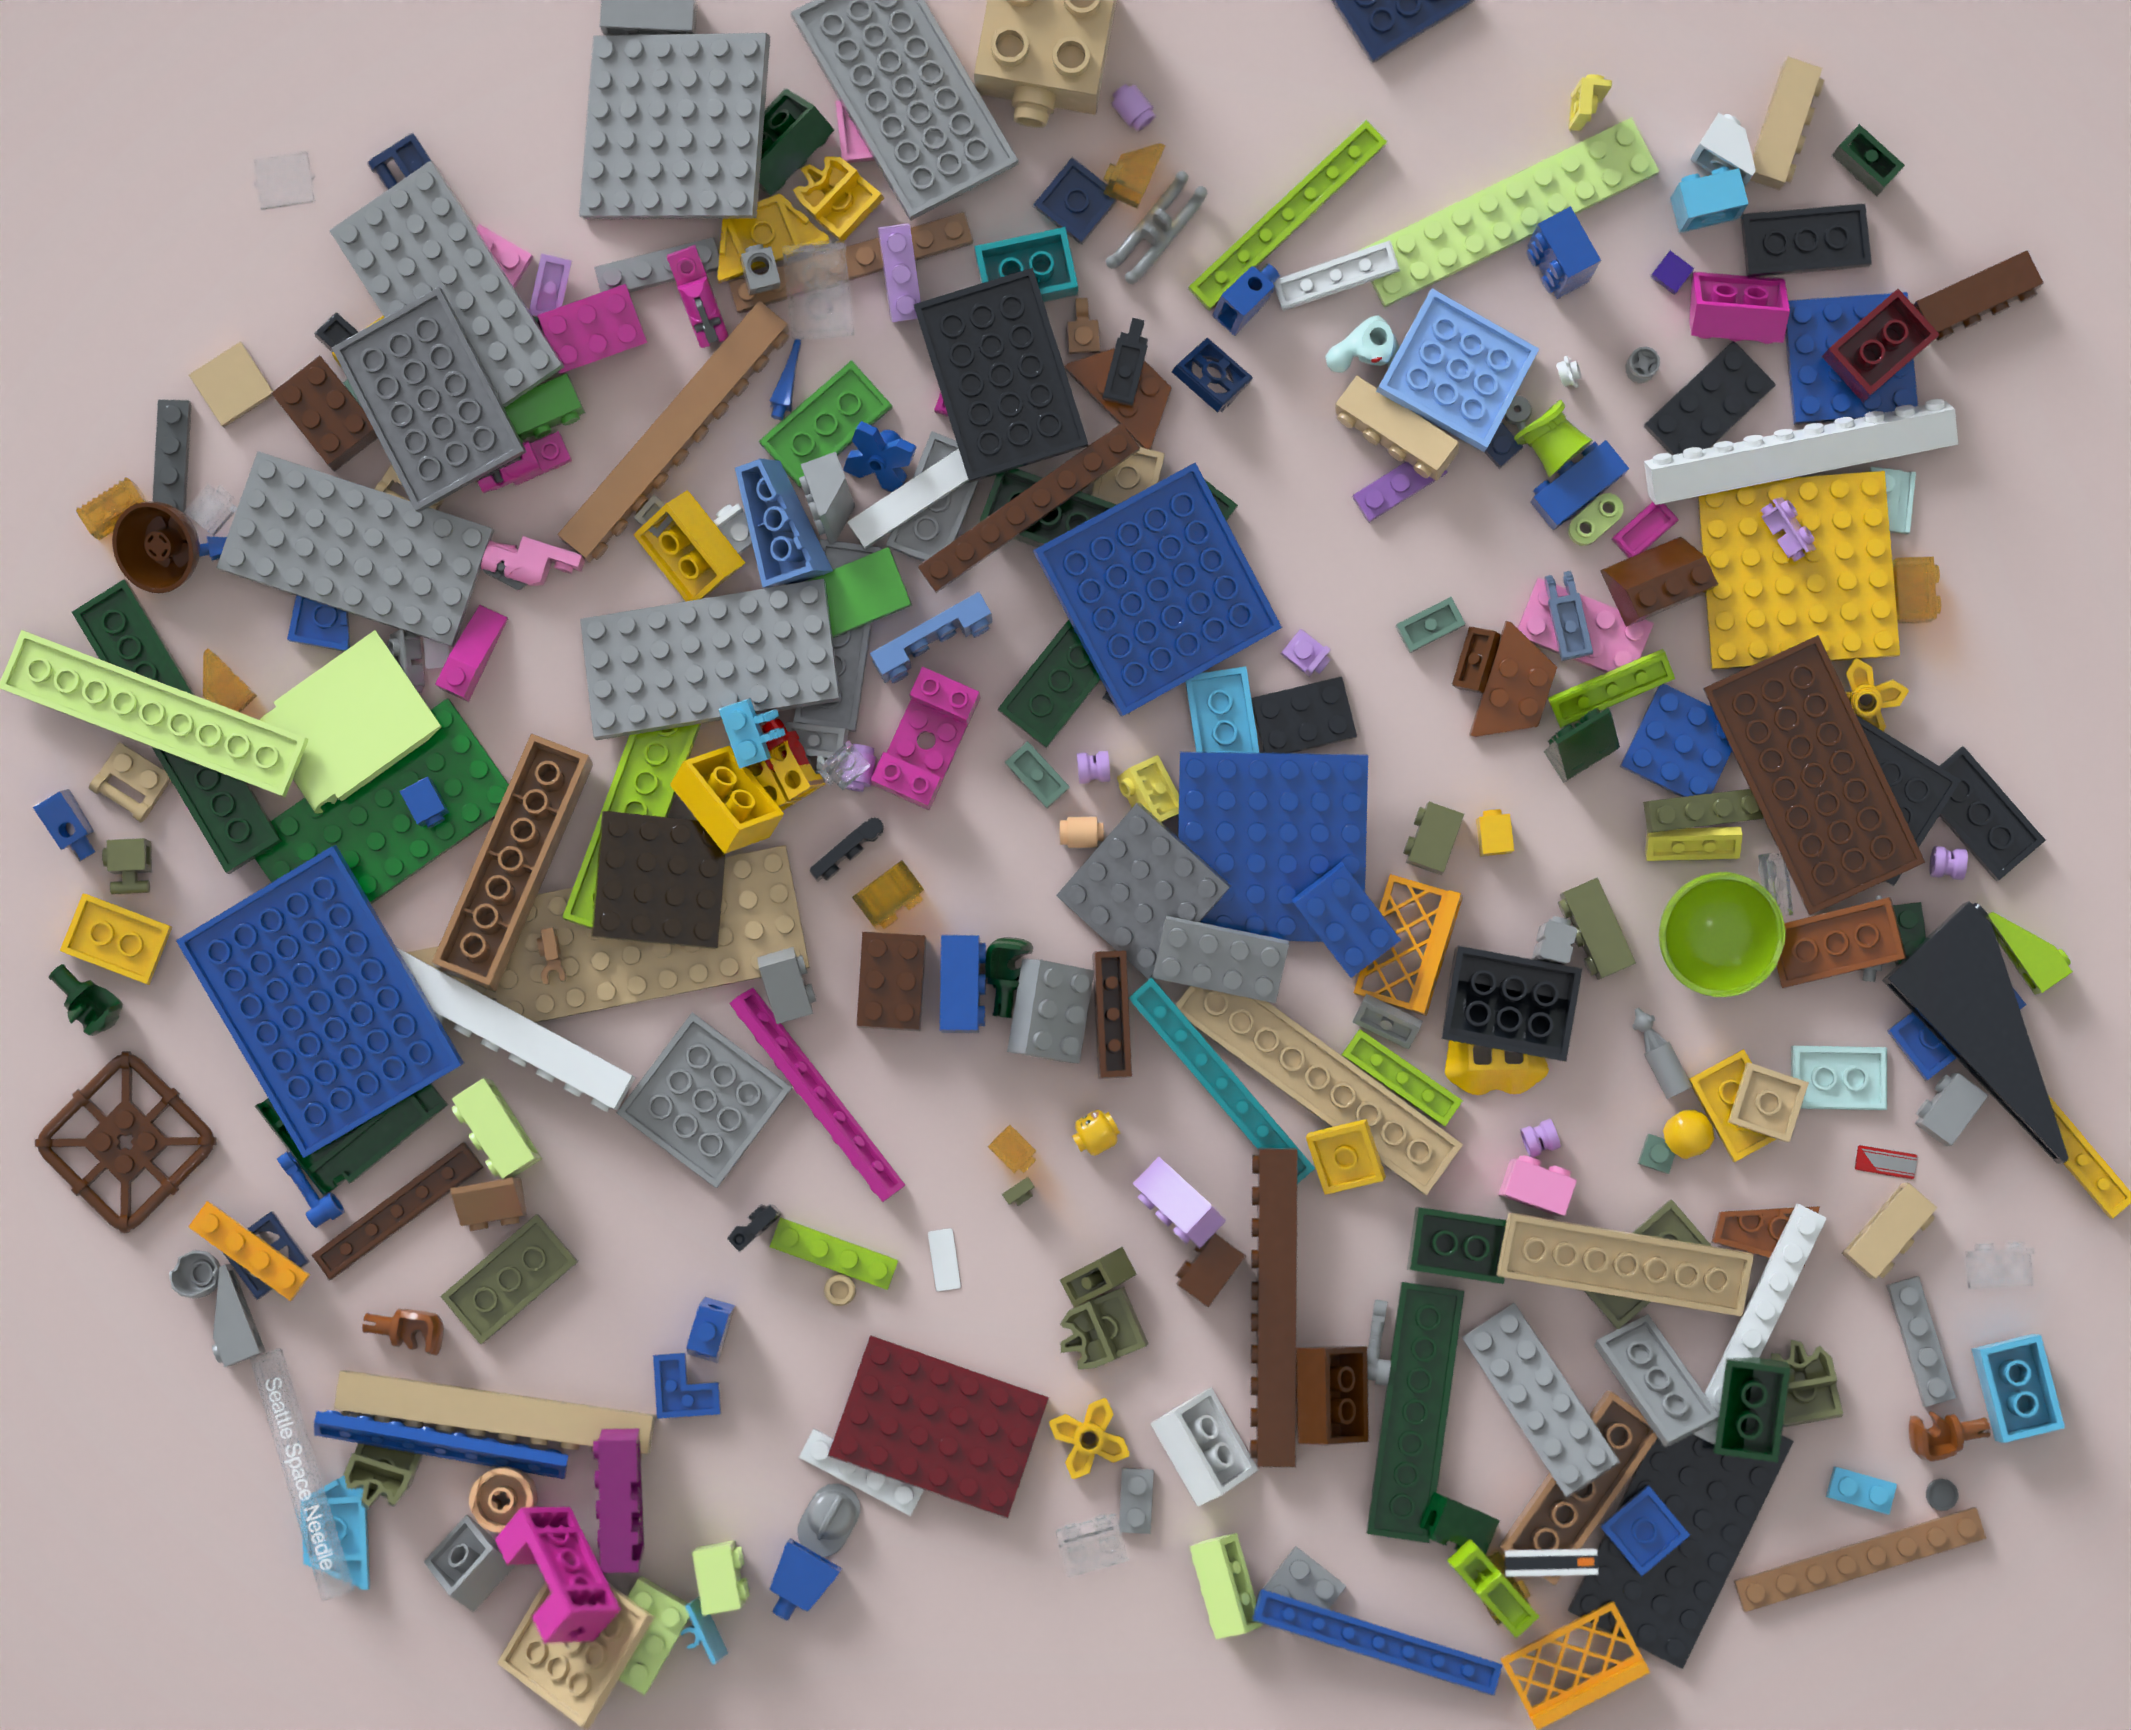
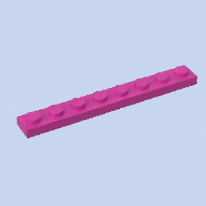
M751 988L731 1001L729 1004L735 1010L738 1018L749 1028L756 1041L772 1058L775 1066L782 1071L792 1084L795 1092L802 1097L812 1110L813 1115L829 1132L833 1141L843 1150L851 1161L852 1166L859 1171L869 1184L872 1192L884 1202L905 1186L904 1182L781 1023L776 1024L773 1012L756 990Z

